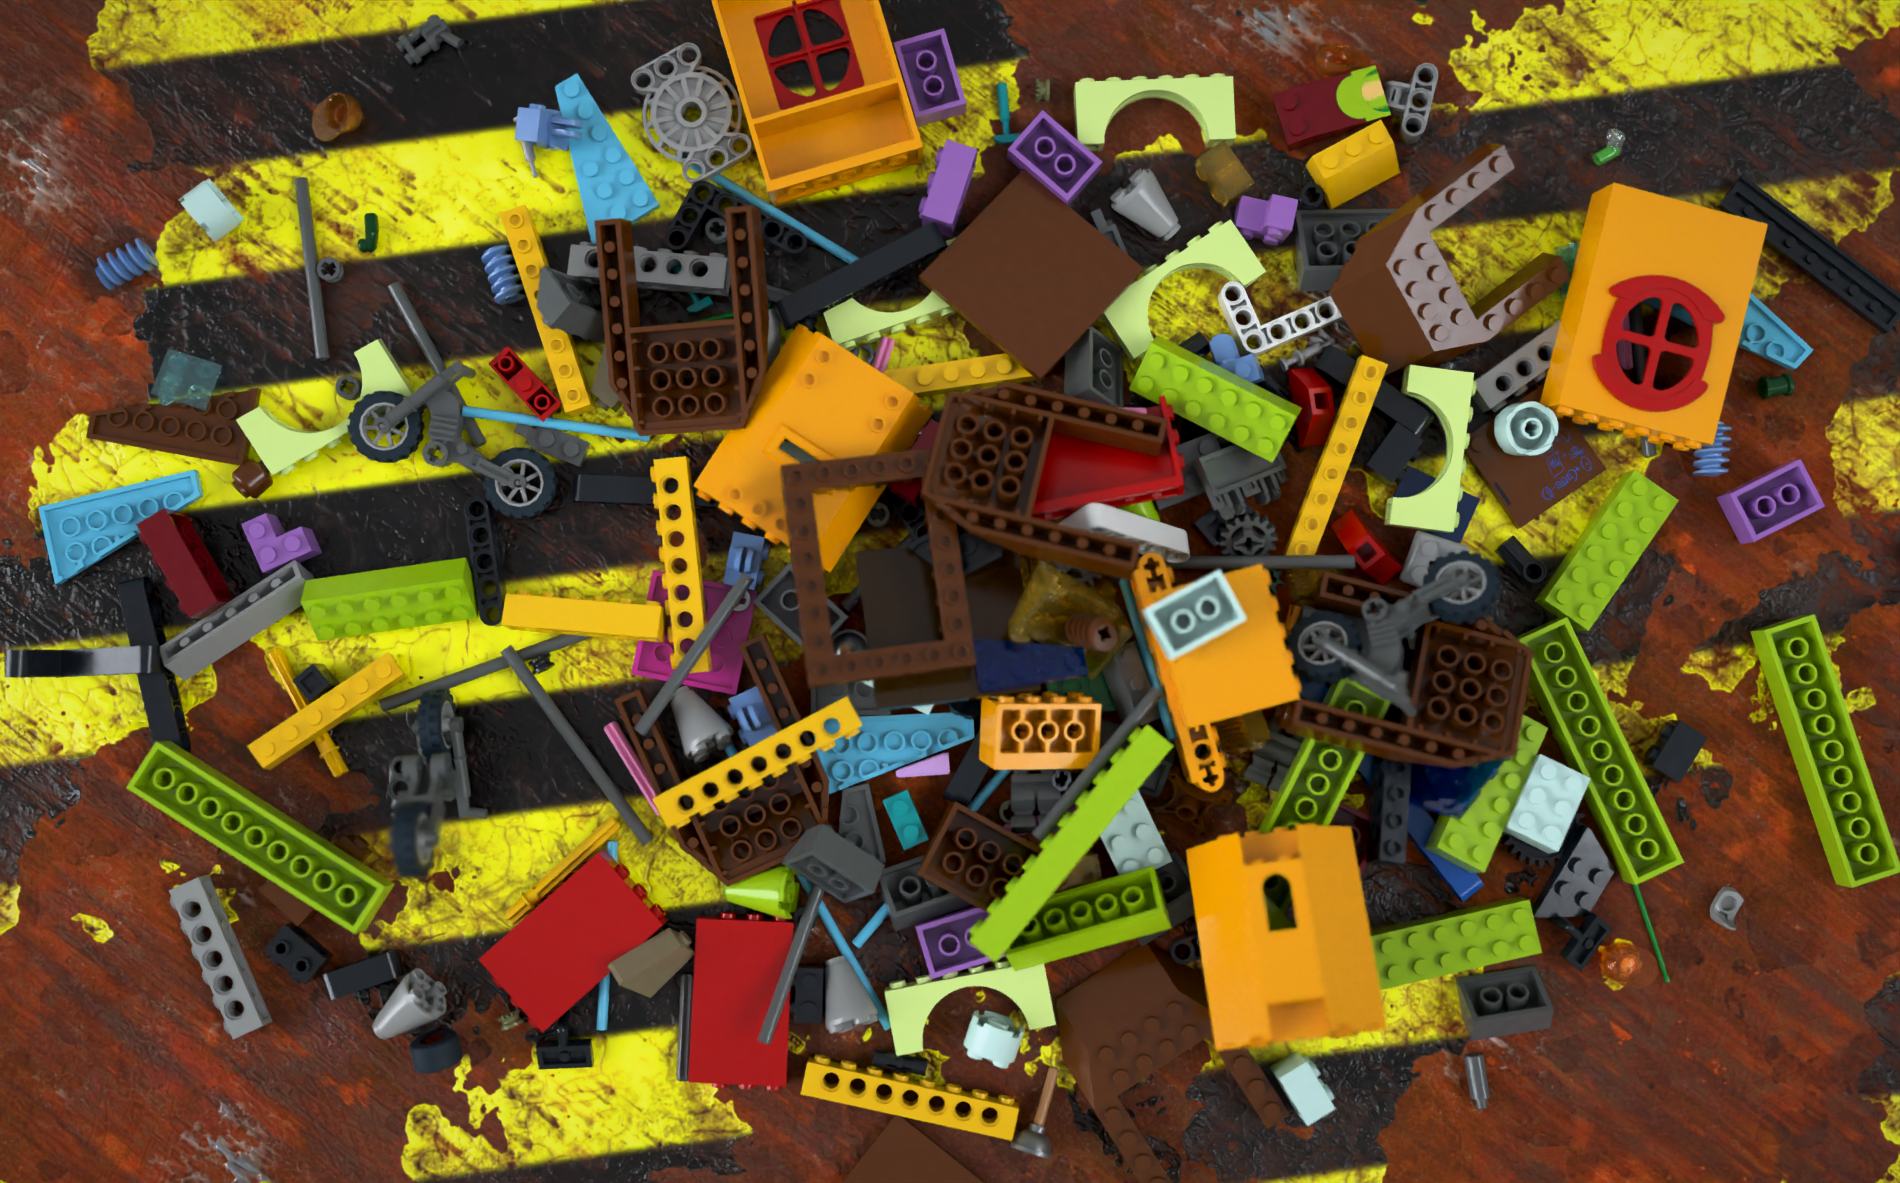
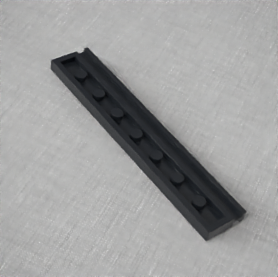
M1744 175L1740 176L1734 186L1730 188L1717 205V208L1728 214L1768 224L1763 242L1765 245L1882 334L1889 333L1900 318V294Z

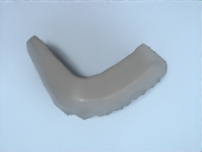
M1722 887L1710 906V918L1729 930H1736L1734 917L1744 901L1741 894L1733 887Z

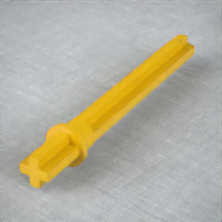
M281 648L271 650L267 656L299 712L312 702L308 701L292 682L297 675ZM328 732L314 740L321 753L319 755L320 759L324 758L334 778L340 777L349 771L338 752L340 747L335 746Z
M613 816L609 817L526 893L522 892L520 894L521 898L504 912L506 918L513 924H516L531 909L534 910L544 897L621 829L620 822Z

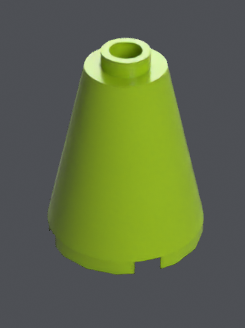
M786 865L768 868L728 887L723 883V896H726L728 902L782 919H792L790 912H796L800 883L794 882V875L799 874Z

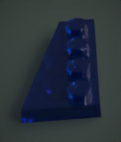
M973 638L976 658L975 670L980 693L1086 677L1089 674L1083 647Z

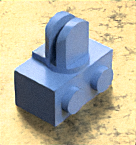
M529 104V108L518 107L515 140L543 149L567 151L569 138H582V133L571 131L570 128L583 129V122L561 116V111L546 109V106L539 104Z
M1217 334L1211 339L1209 348L1216 365L1253 384L1265 381L1257 355L1251 353L1241 357L1235 340L1230 335Z
M733 532L723 584L734 586L744 572L754 579L748 589L757 591L758 586H763L765 571L761 569L763 560H768L771 546L767 544L765 537Z
M757 686L729 698L730 705L727 708L732 719H738L742 728L738 730V733L744 745L748 743L749 746H752L777 733Z

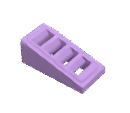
M944 752L899 768V770H896V776L900 778L949 774V753Z

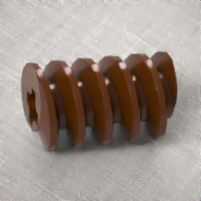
M1075 612L1066 621L1065 633L1071 645L1108 651L1118 642V632L1109 617Z

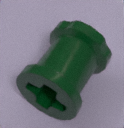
M1783 373L1779 377L1772 378L1761 376L1758 379V394L1763 400L1770 399L1771 396L1776 395L1792 396L1794 392L1793 377L1790 373Z

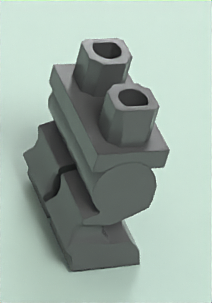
M1271 716L1265 728L1260 729L1250 751L1251 764L1244 766L1240 777L1278 792L1305 737L1291 734L1289 738L1282 735L1283 728H1279L1276 718ZM1275 765V775L1271 776V769Z
M1014 769V775H1011L1012 833H1032L1036 829L1035 805H1038V812L1040 813L1038 821L1040 824L1059 801L1061 791L1053 786L1052 776L1055 774L1056 769H1040L1041 774H1030V769ZM1056 825L1051 832H1058L1060 827Z

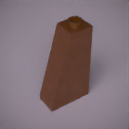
M351 834L344 836L333 843V845L361 863L372 854V851L368 848L369 843L360 835L355 836ZM269 881L259 889L296 926L306 924L318 912V910L273 881Z

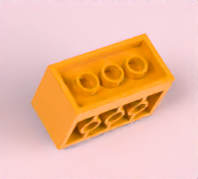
M1043 691L1042 696L1032 695L1031 692L1016 694V696L1006 695L982 698L979 760L994 770L1085 769L1099 752L1102 704L1092 700V696L1083 695V692L1069 691L1067 696L1058 695V692Z

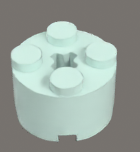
M210 178L202 181L178 199L192 218L206 231L207 235L215 243L245 220Z
M1535 401L1511 404L1504 408L1494 419V435L1498 445L1505 453L1515 456H1531L1544 453L1552 446V442L1558 434V421L1554 412Z
M976 1010L973 1013L964 1040V1046L968 1049L967 1055L976 1060H982V1058L991 1060L994 1065L1006 1069L1009 1063L1015 1061L1025 1028L1021 1024H1019L1018 1028L1012 1025L1014 1020L1005 1015L986 1010L984 1015H979V1010Z

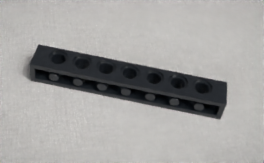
M1403 648L1404 656L1401 671L1407 674V687L1414 649ZM1391 702L1382 720L1400 724L1402 709ZM1373 755L1366 863L1390 867L1406 864L1411 778L1410 762L1395 761Z

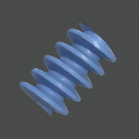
M136 238V248L128 242L125 244L126 253L118 247L116 248L118 257L108 252L106 253L108 262H105L101 257L96 258L99 265L95 268L96 274L107 289L113 290L115 289V284L121 286L125 280L130 281L134 279V275L140 276L144 270H152L153 265L160 266L156 255L146 243Z
M510 244L491 247L484 251L481 257L482 263L486 265L485 272L490 274L488 281L493 284L491 290L492 293L496 294L494 297L495 302L502 305L514 303L526 297L525 294H520L524 290L523 284L516 283L521 280L520 274H513V272L518 270L517 265L510 264V262L515 260L513 254L507 255V252L511 250Z
M1723 422L1718 423L1713 445L1702 446L1701 450L1694 452V456L1701 459L1694 461L1693 466L1701 470L1693 472L1692 475L1715 477L1729 472V469L1721 467L1722 463L1730 461L1729 458L1722 456V453L1730 451V448L1723 446V442L1731 441V437L1723 435V432L1732 430V427L1725 425Z

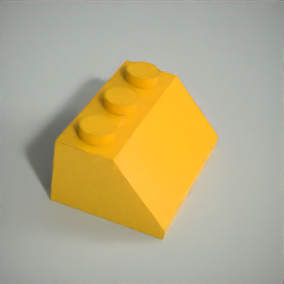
M1382 120L1313 155L1306 164L1314 182L1322 188L1324 200L1330 210L1400 173L1394 142Z

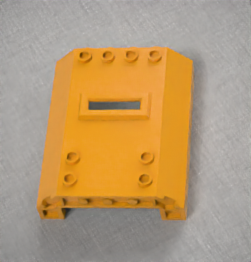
M798 323L765 374L745 428L730 429L693 485L697 489L695 494L707 502H710L711 499L720 502L718 508L731 516L734 512L743 517L741 521L743 524L754 531L757 527L766 532L764 537L774 544L778 545L781 541L789 546L780 466L801 462L779 449L785 438L820 461L903 452L913 445L917 439L918 432L927 423L934 411L928 406L919 403V398L915 394L817 331L812 333L806 326ZM887 484L882 485L881 488L868 486L855 488L854 491H848V489L827 491V494L822 495L812 492L823 573H831Z

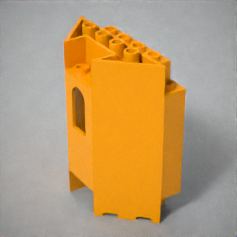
M1317 823L1295 824V830H1289V827H1278L1272 829L1273 833L1262 834L1261 831H1250L1245 833V837H1239V832L1232 835L1218 836L1217 840L1186 850L1216 1051L1242 1047L1251 1049L1273 1046L1275 1043L1323 1037L1332 1039L1356 1036L1358 1033L1388 1030L1351 827L1319 826ZM1281 874L1289 880L1298 925L1297 929L1269 932L1262 891L1263 882L1268 876Z

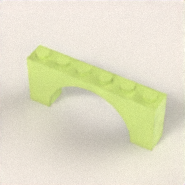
M1223 73L1212 74L1210 77H1199L1197 74H1190L1184 76V78H1173L1171 75H1163L1158 77V79H1147L1145 76H1137L1131 80L1111 77L1105 81L1084 78L1079 82H1075L1073 90L1075 138L1090 151H1102L1105 130L1118 111L1132 102L1145 98L1170 100L1188 110L1202 129L1206 147L1232 146L1236 139L1233 76H1226Z
M1231 219L1224 224L1222 221L1214 224L1208 229L1210 233L1203 238L1198 235L1187 243L1188 248L1182 252H1179L1178 249L1165 257L1167 262L1159 267L1157 264H1154L1143 272L1145 276L1138 281L1135 280L1101 316L1131 363L1144 356L1150 343L1154 340L1148 325V305L1153 291L1167 277L1186 269H1206L1221 274L1231 282L1235 281L1242 284L1245 289L1265 274L1266 270Z
M956 238L947 240V245L949 246ZM931 291L919 304L900 312L871 310L851 298L822 314L831 340L846 350H851L856 347L858 342L866 340V343H871L881 339L882 334L891 332L892 335L905 331L908 325L916 323V326H921L929 323L932 317L941 315V318L955 314L956 311Z
M377 339L354 352L362 373V390L359 402L365 395L375 393L376 391H392L407 397L414 393L413 388L382 339ZM266 405L259 406L236 419L271 475L280 472L282 476L296 469L294 463L303 459L306 463L319 456L320 454L317 450L327 446L328 449H331L343 442L341 436L348 433L347 427L350 425V419L346 418L342 423L328 430H300L280 421L269 411ZM387 407L377 409L376 413L383 417L386 415ZM373 415L370 416V418L368 419V421L371 420V419L375 420V418L373 417Z
M1417 365L1405 367L1401 392L1406 396L1421 401L1436 414L1446 436V458L1439 475L1425 490L1411 497H1392L1387 499L1384 525L1441 533H1452L1454 528L1458 527L1460 515L1459 512H1456L1457 503L1461 501L1463 495V487L1460 486L1461 475H1464L1466 470V460L1463 459L1464 449L1468 448L1470 435L1466 432L1467 425L1471 422L1473 416V407H1470L1471 396H1474L1476 391V381L1473 380L1474 373Z
M1004 959L997 961L995 966L984 968V964L969 967V971L961 973L956 971L931 979L930 975H922L916 977L915 982L905 983V980L890 982V987H885L884 992L896 1055L900 1056L923 1051V1029L933 1007L947 994L969 986L993 988L1010 997L1022 1010L1029 1030L1056 1025L1044 964L1014 971L1009 960Z

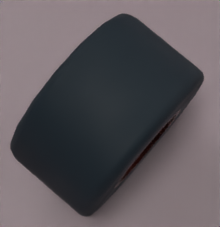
M455 1030L433 1031L416 1038L409 1045L413 1067L417 1073L430 1074L448 1069L456 1065L463 1057L459 1037Z

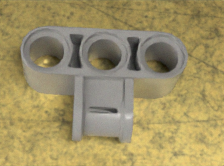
M1431 63L1420 64L1416 68L1410 84L1397 81H1386L1383 84L1384 94L1391 115L1401 117L1398 136L1406 144L1416 143L1421 138L1427 125L1438 80V70ZM1425 75L1430 79V82L1424 83L1418 76ZM1420 100L1423 102L1424 107H1415L1412 101ZM1406 125L1416 126L1418 132H1409Z

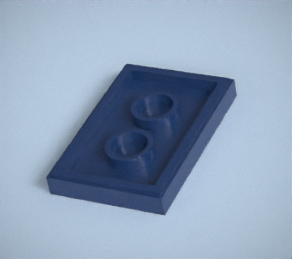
M1408 465L1405 468L1407 473L1398 483L1392 497L1404 498L1414 496L1430 486L1436 478ZM1463 491L1462 499L1457 503L1456 512H1459L1460 519L1458 527L1454 528V532L1420 531L1460 544L1480 499Z

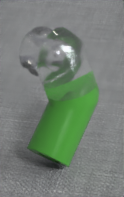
M1617 128L1610 129L1607 132L1606 140L1609 141L1607 147L1593 154V160L1596 165L1600 166L1619 156L1625 141V135Z

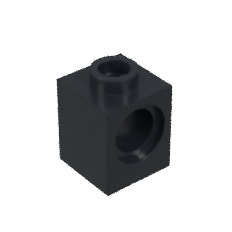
M316 663L311 664L292 681L308 701L317 700L340 684L324 664Z

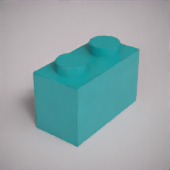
M908 788L883 799L884 806L904 850L929 840L928 833Z

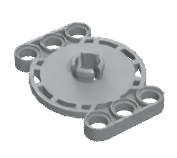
M687 42L636 69L631 75V83L637 93L646 95L642 117L643 126L650 142L666 158L683 164L682 174L685 180L693 185L700 180L707 181L747 159L753 152V146L746 134L739 133L743 115L741 102L735 88L719 72L705 66H700L702 62L700 49L696 44ZM693 50L697 53V57L693 62H685L682 59L684 52ZM663 63L673 64L674 70L671 74L663 75L660 73V66ZM708 74L717 77L721 81H716L713 77L708 76ZM642 75H647L651 78L649 86L641 88L636 84L637 79ZM728 87L730 89V91L734 95L735 100L729 99V96L725 88ZM648 106L651 107V120L649 121L647 119ZM689 106L692 110L701 112L700 118L695 122L684 120L688 113L686 108ZM733 108L738 110L737 123L733 122ZM649 129H655L657 136L660 138L658 143L652 137ZM738 140H744L748 143V148L743 153H737L733 150V145ZM667 146L672 151L677 152V156L666 152L663 148ZM714 153H722L725 156L724 162L719 166H715L710 162V158ZM693 165H697L702 169V173L698 178H690L687 175L688 169Z

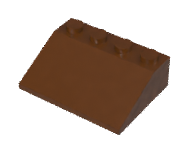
M950 801L936 828L917 875L989 913L987 909L997 897L1002 900L1008 893L1005 887L1014 876L1019 879L1026 871L1022 866L1032 854L1037 857L1043 849L960 803Z

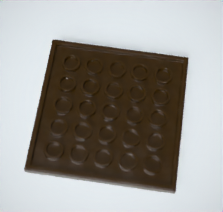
M908 546L855 552L868 650L942 641L943 635L939 633V627L941 626L939 607L935 605V600L937 599L935 579L931 577L933 566ZM1003 547L1002 558L964 577L976 665L972 668L873 680L877 711L1040 691L1017 552Z

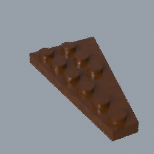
M255 388L242 392H227L220 395H205L170 400L157 404H142L141 406L129 408L121 407L93 411L90 415L86 438L240 466L248 460L251 442L236 419L259 406L262 390Z

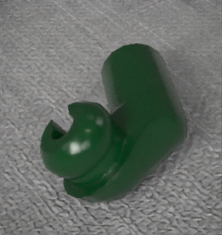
M367 213L364 215L366 239L362 238L358 241V247L362 253L374 252L377 249L378 216L375 213Z

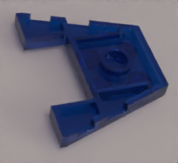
M1511 757L1479 763L1477 768L1470 766L1449 768L1411 763L1409 805L1460 820L1480 796L1481 790L1490 779H1494L1498 774L1500 766L1505 760L1508 762Z

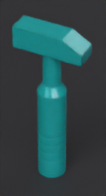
M999 83L996 86L1003 135H995L994 142L1000 145H1011L1020 136V133L1010 134L1007 84Z
M674 266L672 268L673 272L675 274H678L681 271L682 266ZM686 292L694 302L693 305L686 308L689 314H698L713 305L709 296L700 300L696 293Z

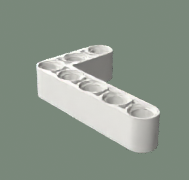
M1235 281L1228 282L1218 294L1220 308L1239 351L1244 356L1251 353L1258 356L1343 319L1331 296L1264 325H1260L1242 284ZM1228 290L1234 291L1237 294V301L1228 300L1225 292ZM1319 308H1327L1330 312V318H1323L1319 313ZM1243 314L1246 316L1248 324L1240 325L1236 321V315ZM1295 318L1304 319L1306 328L1301 329L1297 327ZM1271 328L1280 329L1282 339H1275L1271 335ZM1254 338L1258 342V349L1249 348L1246 342L1247 339Z
M1087 504L1058 523L1140 543L1138 553L1143 555L1157 553L1164 561L1169 563H1181L1190 558L1188 537L1185 530L1105 504Z

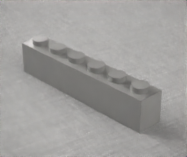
M294 559L160 646V654L164 666L186 681L302 605L301 597L305 581L315 579L314 576Z

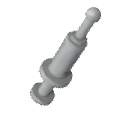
M517 117L513 118L514 122H517ZM521 142L525 160L530 163L531 175L533 178H537L538 173L534 165L536 157L533 145Z
M1330 339L1322 345L1317 343L1302 351L1294 350L1293 357L1287 360L1284 358L1279 359L1278 363L1281 370L1287 371L1288 366L1294 363L1298 366L1304 365L1305 360L1322 353L1323 349L1328 345H1334L1335 340Z

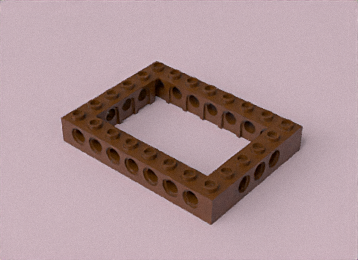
M933 448L780 466L781 487L808 689L965 669L976 665L956 521L921 493L920 499L924 501L926 515L924 526H927L930 543L927 548L928 552H931L933 564L931 577L935 579L937 593L935 605L939 607L941 621L939 633H942L943 640L834 654L812 492L822 495L827 494V491L848 489V491H854L855 488L868 486L881 488L882 485L894 483L908 485L919 477L921 487H923Z

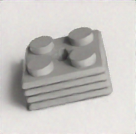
M1417 530L1399 578L1405 583L1421 588L1424 586L1423 577L1424 574L1427 575L1428 573L1427 569L1430 566V560L1435 561L1440 556L1444 558L1448 556L1447 553L1454 551L1455 554L1461 553L1464 550L1470 552V548L1463 544Z

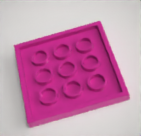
M653 570L647 601L661 603L660 606L665 609V600H669L668 589L663 588L662 573L666 572ZM703 580L707 623L733 586ZM681 585L677 590V595L681 600H686L690 595V590L686 585ZM747 590L751 596L749 607L744 611L733 610L711 641L712 670L689 673L683 681V685L737 695L744 661L738 644L748 640L755 609L753 601L757 598L758 591ZM742 597L737 606L739 604L744 605L746 603V599ZM685 611L680 616V622L683 626L689 627L693 622V617L689 612ZM671 616L667 617L664 643L638 641L631 674L667 681L675 669H672L670 656L671 653H674L673 642L670 643L668 639V627L671 626ZM687 638L684 640L683 649L685 652H688L694 641Z

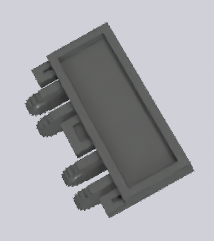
M1234 444L1192 461L1214 511L1218 510L1222 518L1226 520L1232 519L1236 514L1237 516L1244 514L1245 510H1247L1244 499L1254 495L1259 505H1266L1270 500H1278L1281 498L1282 493L1281 489H1279V484L1289 481L1284 471L1287 466L1280 451L1272 463Z

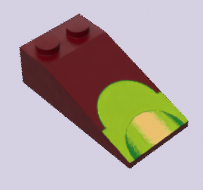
M1375 65L1299 85L1272 95L1289 152L1391 116Z

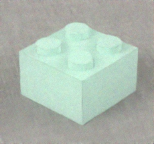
M1295 1051L1269 1067L1296 1113L1307 1126L1335 1110L1331 1102L1335 1097L1321 1078L1317 1079L1321 1074L1307 1055L1302 1057Z

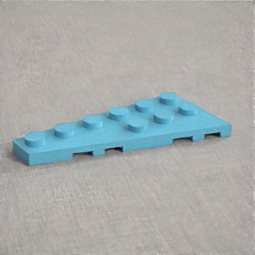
M576 73L556 85L555 90L561 115L571 120L583 122V129L570 128L571 131L582 133V138H569L568 145L591 242L596 245L594 220L622 218L630 220L631 224H634L661 206Z
M1752 293L1750 294L1738 347L1791 371L1797 369L1813 349ZM1648 298L1641 301V303L1660 311L1661 301L1658 298ZM1674 303L1670 316L1695 327L1687 310L1683 306Z
M190 470L38 507L55 584L61 585L139 537L138 533L140 531L136 526L139 522L164 508L181 511L204 497L199 471Z
M952 712L929 713V715L861 716L860 719L863 725L859 727L860 733L847 740L842 736L834 740L836 743L834 747L824 752H821L819 748L817 752L829 779V794L973 739L974 719H964V717L957 716ZM829 718L825 721V728L828 732L835 733L840 729V723L835 718Z

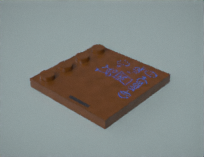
M1544 384L1516 403L1531 401L1540 403ZM1567 416L1557 418L1558 434L1555 436L1552 446L1539 455L1515 456L1505 453L1498 445L1494 435L1495 417L1469 434V445L1467 449H1464V454L1517 529L1523 527L1606 470L1579 429L1572 422V419Z

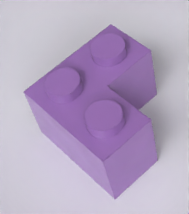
M1272 194L1269 200L1266 201L1242 195L1237 203L1233 223L1244 239L1250 240L1254 237L1263 239V242L1269 245L1282 244L1292 231L1298 199Z
M265 513L241 524L262 573L273 574L294 559L301 563L322 553L312 529L300 526L284 533L280 521L275 515Z

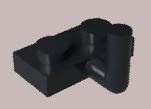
M1592 912L1588 914L1579 928L1563 917L1547 918L1550 923L1566 931L1571 936V939L1559 955L1579 971L1584 969L1612 930L1608 924Z
M567 1010L559 1018L556 1028L558 1040L537 1041L536 1053L539 1070L593 1067L592 1039L568 1038L567 1029L572 1014L570 1010Z

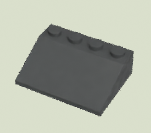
M1397 209L1296 210L1294 219L1295 251L1299 291H1329L1334 281L1340 277L1345 262H1349L1354 253V246L1357 240Z

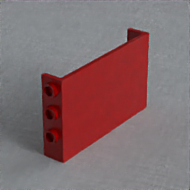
M1165 396L1159 397V406L1146 408L1148 415L1168 419L1158 457L1052 432L1031 518L1049 521L1068 517L1090 503H1101L1117 508L1184 495V482L1181 470L1185 469L1182 453L1177 454L1176 445H1180L1178 431L1171 427L1170 421L1174 420L1172 405L1166 404Z
M605 848L595 854L478 959L493 976V982L499 988H504L511 996L510 1001L512 1004L526 1013L531 1026L537 1030L540 1029L542 1033L611 972L608 968L611 962L641 945L668 921L665 918L666 913L659 904H653L647 897V890L640 883L635 884L629 877L631 874L627 867L622 863L618 864Z
M720 912V916L700 915L697 918L688 1082L712 1083L711 1086L714 1088H726L728 1084H738V1088L753 1089L755 1085L765 1086L767 1090H781L782 1086L786 1087L788 1083L787 1062L791 988L771 1044L761 1043L757 1039L793 941L795 926L793 919H782L773 916V918H763L761 913H747V917H736L735 912Z

